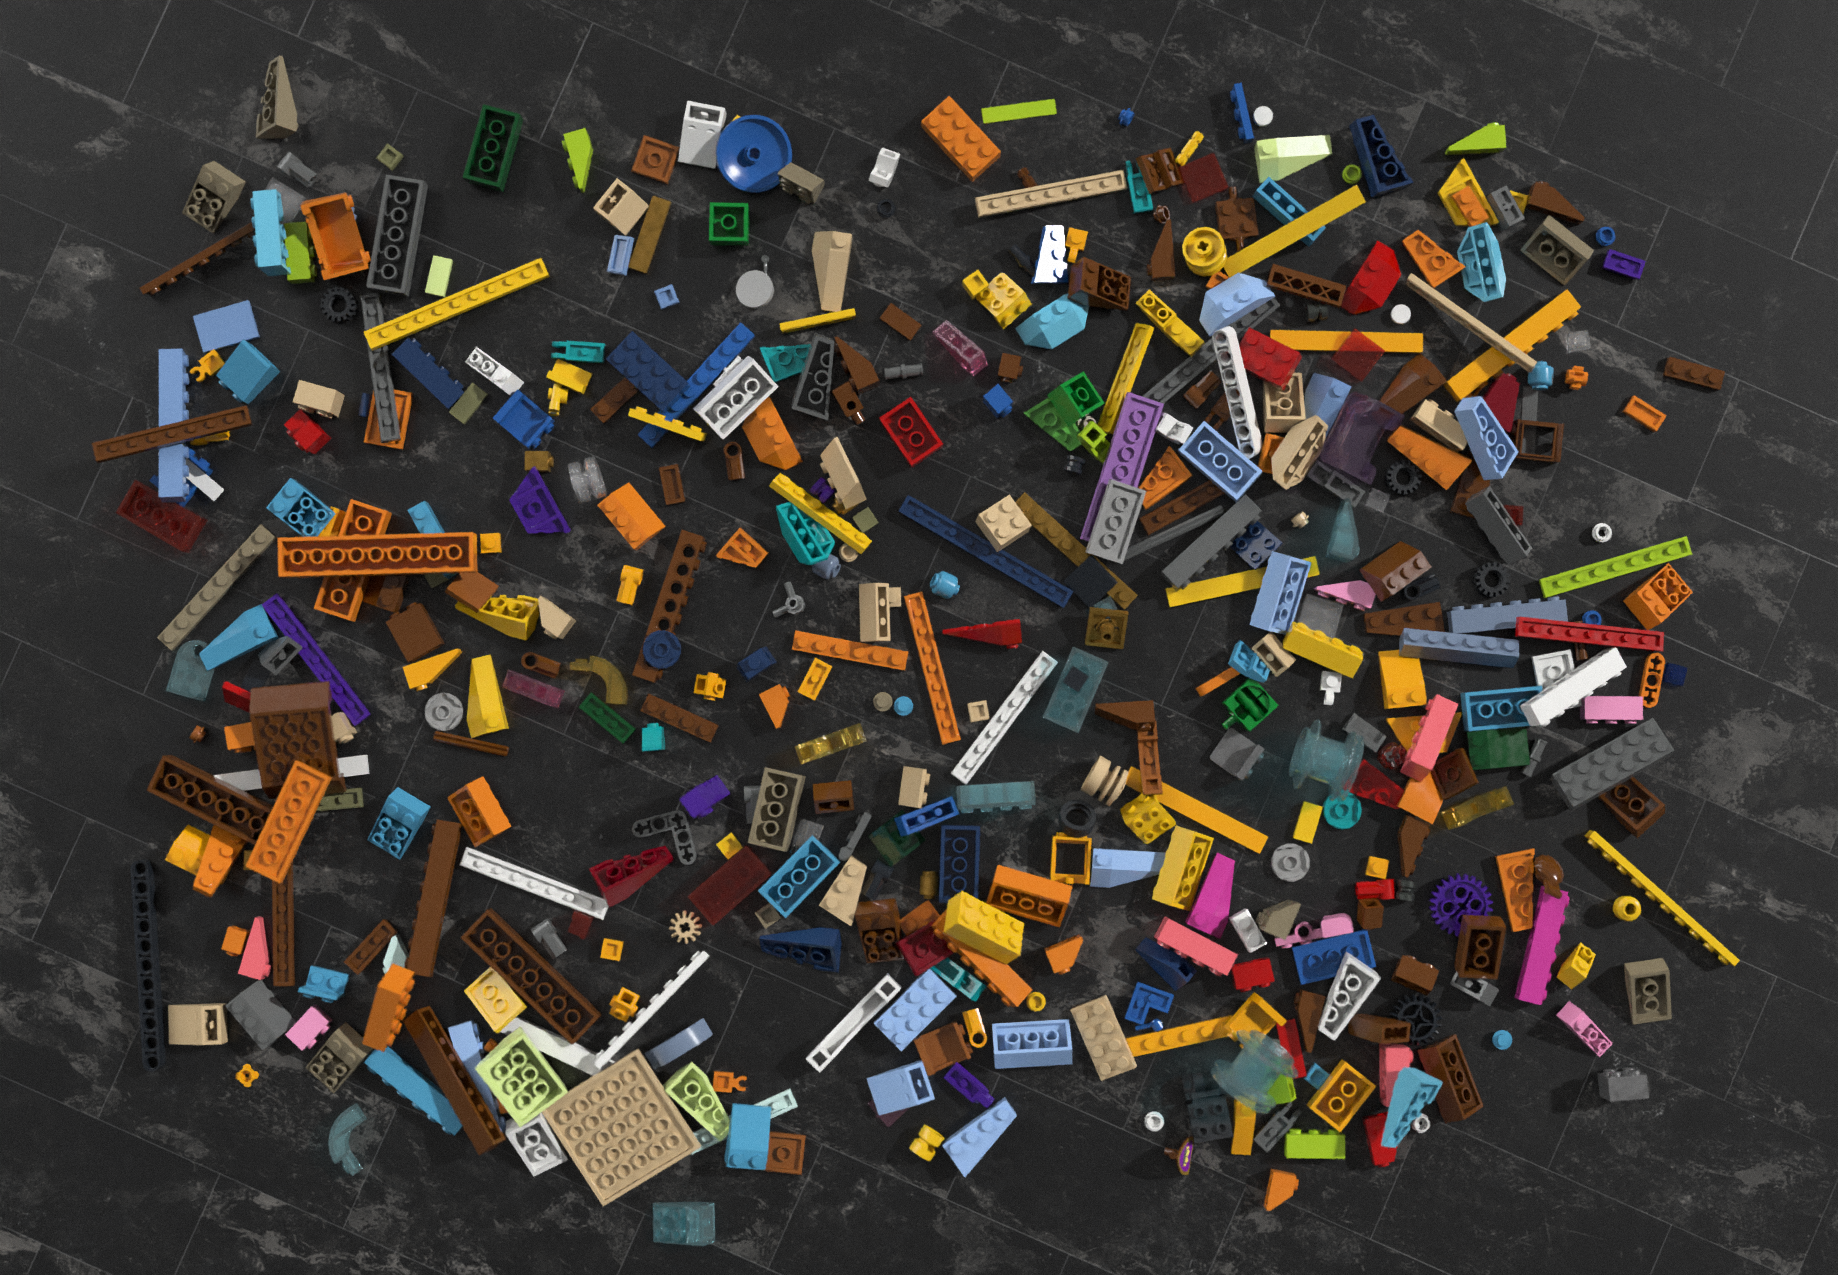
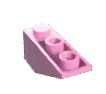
M1361 580L1314 588V591L1318 592V596L1324 598L1334 597L1336 602L1347 605V602L1354 604V608L1361 611L1372 607L1376 595L1370 585Z
M1570 1001L1556 1015L1598 1057H1601L1613 1044L1591 1019Z

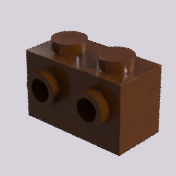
M851 780L813 784L816 814L854 810Z
M1402 955L1397 962L1391 981L1427 996L1433 989L1439 970L1429 963L1416 961L1417 959L1413 956Z

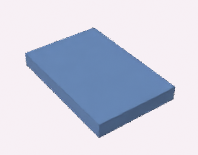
M249 300L193 316L203 353L239 344L243 339L250 341L260 338Z

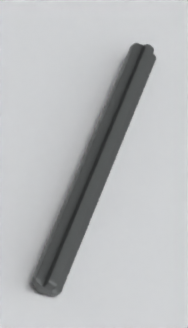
M1217 506L1128 547L1124 561L1225 514L1223 507Z

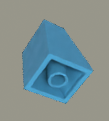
M243 339L216 376L220 379L219 383L226 390L230 388L234 392L232 396L241 403L243 401L249 404L280 371L254 345Z

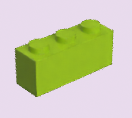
M284 223L286 230L285 246L289 254V258H286V266L290 267L291 274H287V280L292 284L315 282L314 276H317V268L313 264V258L316 257L315 247L312 246V236L308 223Z
M1289 1129V1132L1284 1134V1156L1286 1158L1345 1159V1135L1337 1129H1328V1132H1320V1129H1309V1132H1301V1129Z

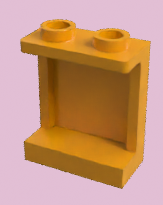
M1254 992L1224 1027L1229 1031L1227 1035L1234 1042L1237 1040L1241 1042L1239 1046L1247 1053L1251 1051L1256 1055L1258 1053L1254 1049L1276 1023L1282 1027L1286 1020Z

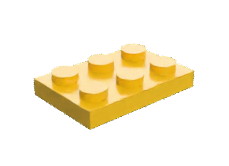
M491 966L464 990L496 1033L505 1028L527 1007L513 988Z

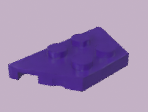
M533 466L509 499L527 533L570 532V527L537 468Z

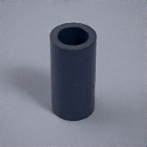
M362 393L358 416L369 417L372 400L371 394Z

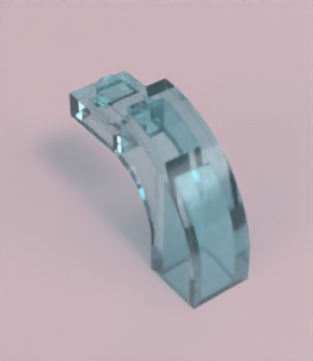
M357 1103L338 1116L329 1134V1151L333 1162L336 1164L342 1160L344 1170L352 1176L363 1168L350 1149L349 1137L352 1130L367 1119Z

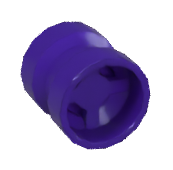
M821 477L809 491L813 495H817L824 504L835 493L836 489H831V486L826 484V480Z

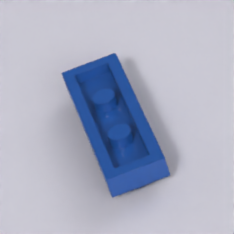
M1242 83L1234 84L1232 91H1230V98L1232 102H1235L1236 106L1234 115L1236 121L1239 120L1240 124L1238 133L1240 139H1243L1244 144L1252 143L1254 136Z

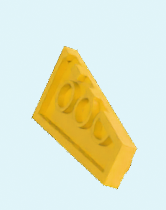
M636 406V409L630 408L628 414L630 417L699 441H705L707 433L701 432L702 429L693 425L690 428L683 426L684 422L673 419L672 422L665 420L666 416L659 413H654V415L648 414L647 409Z

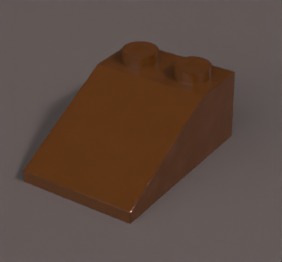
M1634 777L1598 796L1619 822L1636 838L1641 836L1665 814V804Z

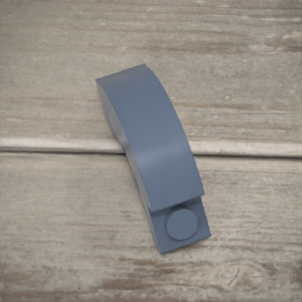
M704 1018L644 1054L655 1070L691 1050L712 1036L713 1033Z

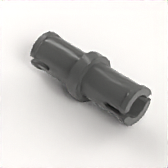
M922 363L907 366L901 364L899 367L884 368L885 380L902 378L903 380L906 377L923 376Z
M1536 737L1529 752L1530 765H1523L1520 770L1521 773L1529 777L1532 776L1537 763L1541 761L1540 757L1548 742Z

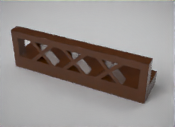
M1273 264L1269 271L1266 285L1270 288L1337 308L1341 307L1346 285ZM1272 280H1277V281H1280V282H1283V283H1281V284L1274 283V282H1272ZM1292 285L1300 287V289H1294ZM1311 291L1317 292V293H1320V294L1314 295V294L1311 293ZM1329 296L1337 298L1338 301L1331 300Z

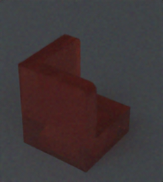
M1503 505L1517 527L1522 526L1524 506Z
M575 910L568 932L580 936L583 940L586 939L594 917Z

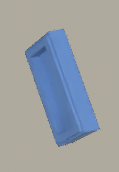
M620 235L614 236L607 269L608 273L627 275L634 238Z

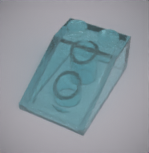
M1345 498L1340 501L1325 557L1348 563L1354 560V557H1358L1360 547L1357 546L1359 541L1351 501L1349 498Z

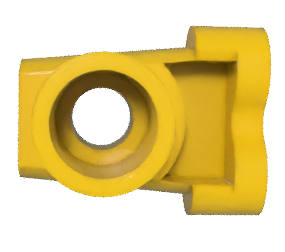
M554 383L553 388H549L548 399L551 401L548 414L550 416H559L560 403L567 404L569 389L562 388V384Z

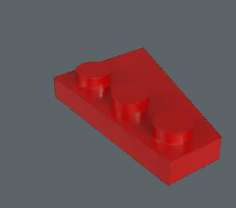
M1364 758L1340 787L1341 790L1397 810L1399 809L1397 805L1405 791Z

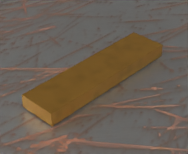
M652 196L628 266L629 269L647 274L671 206V201Z

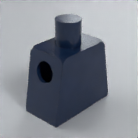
M763 647L740 661L736 668L747 683L777 662L768 648Z

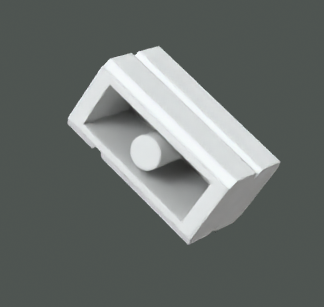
M1243 909L1229 917L1231 924L1249 953L1267 944L1247 909Z

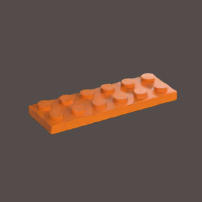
M295 760L246 863V867L278 883L283 882L332 779L331 776Z

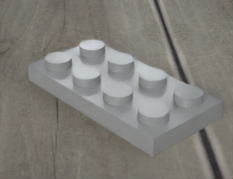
M1109 479L1086 553L1123 564L1146 494L1145 490Z

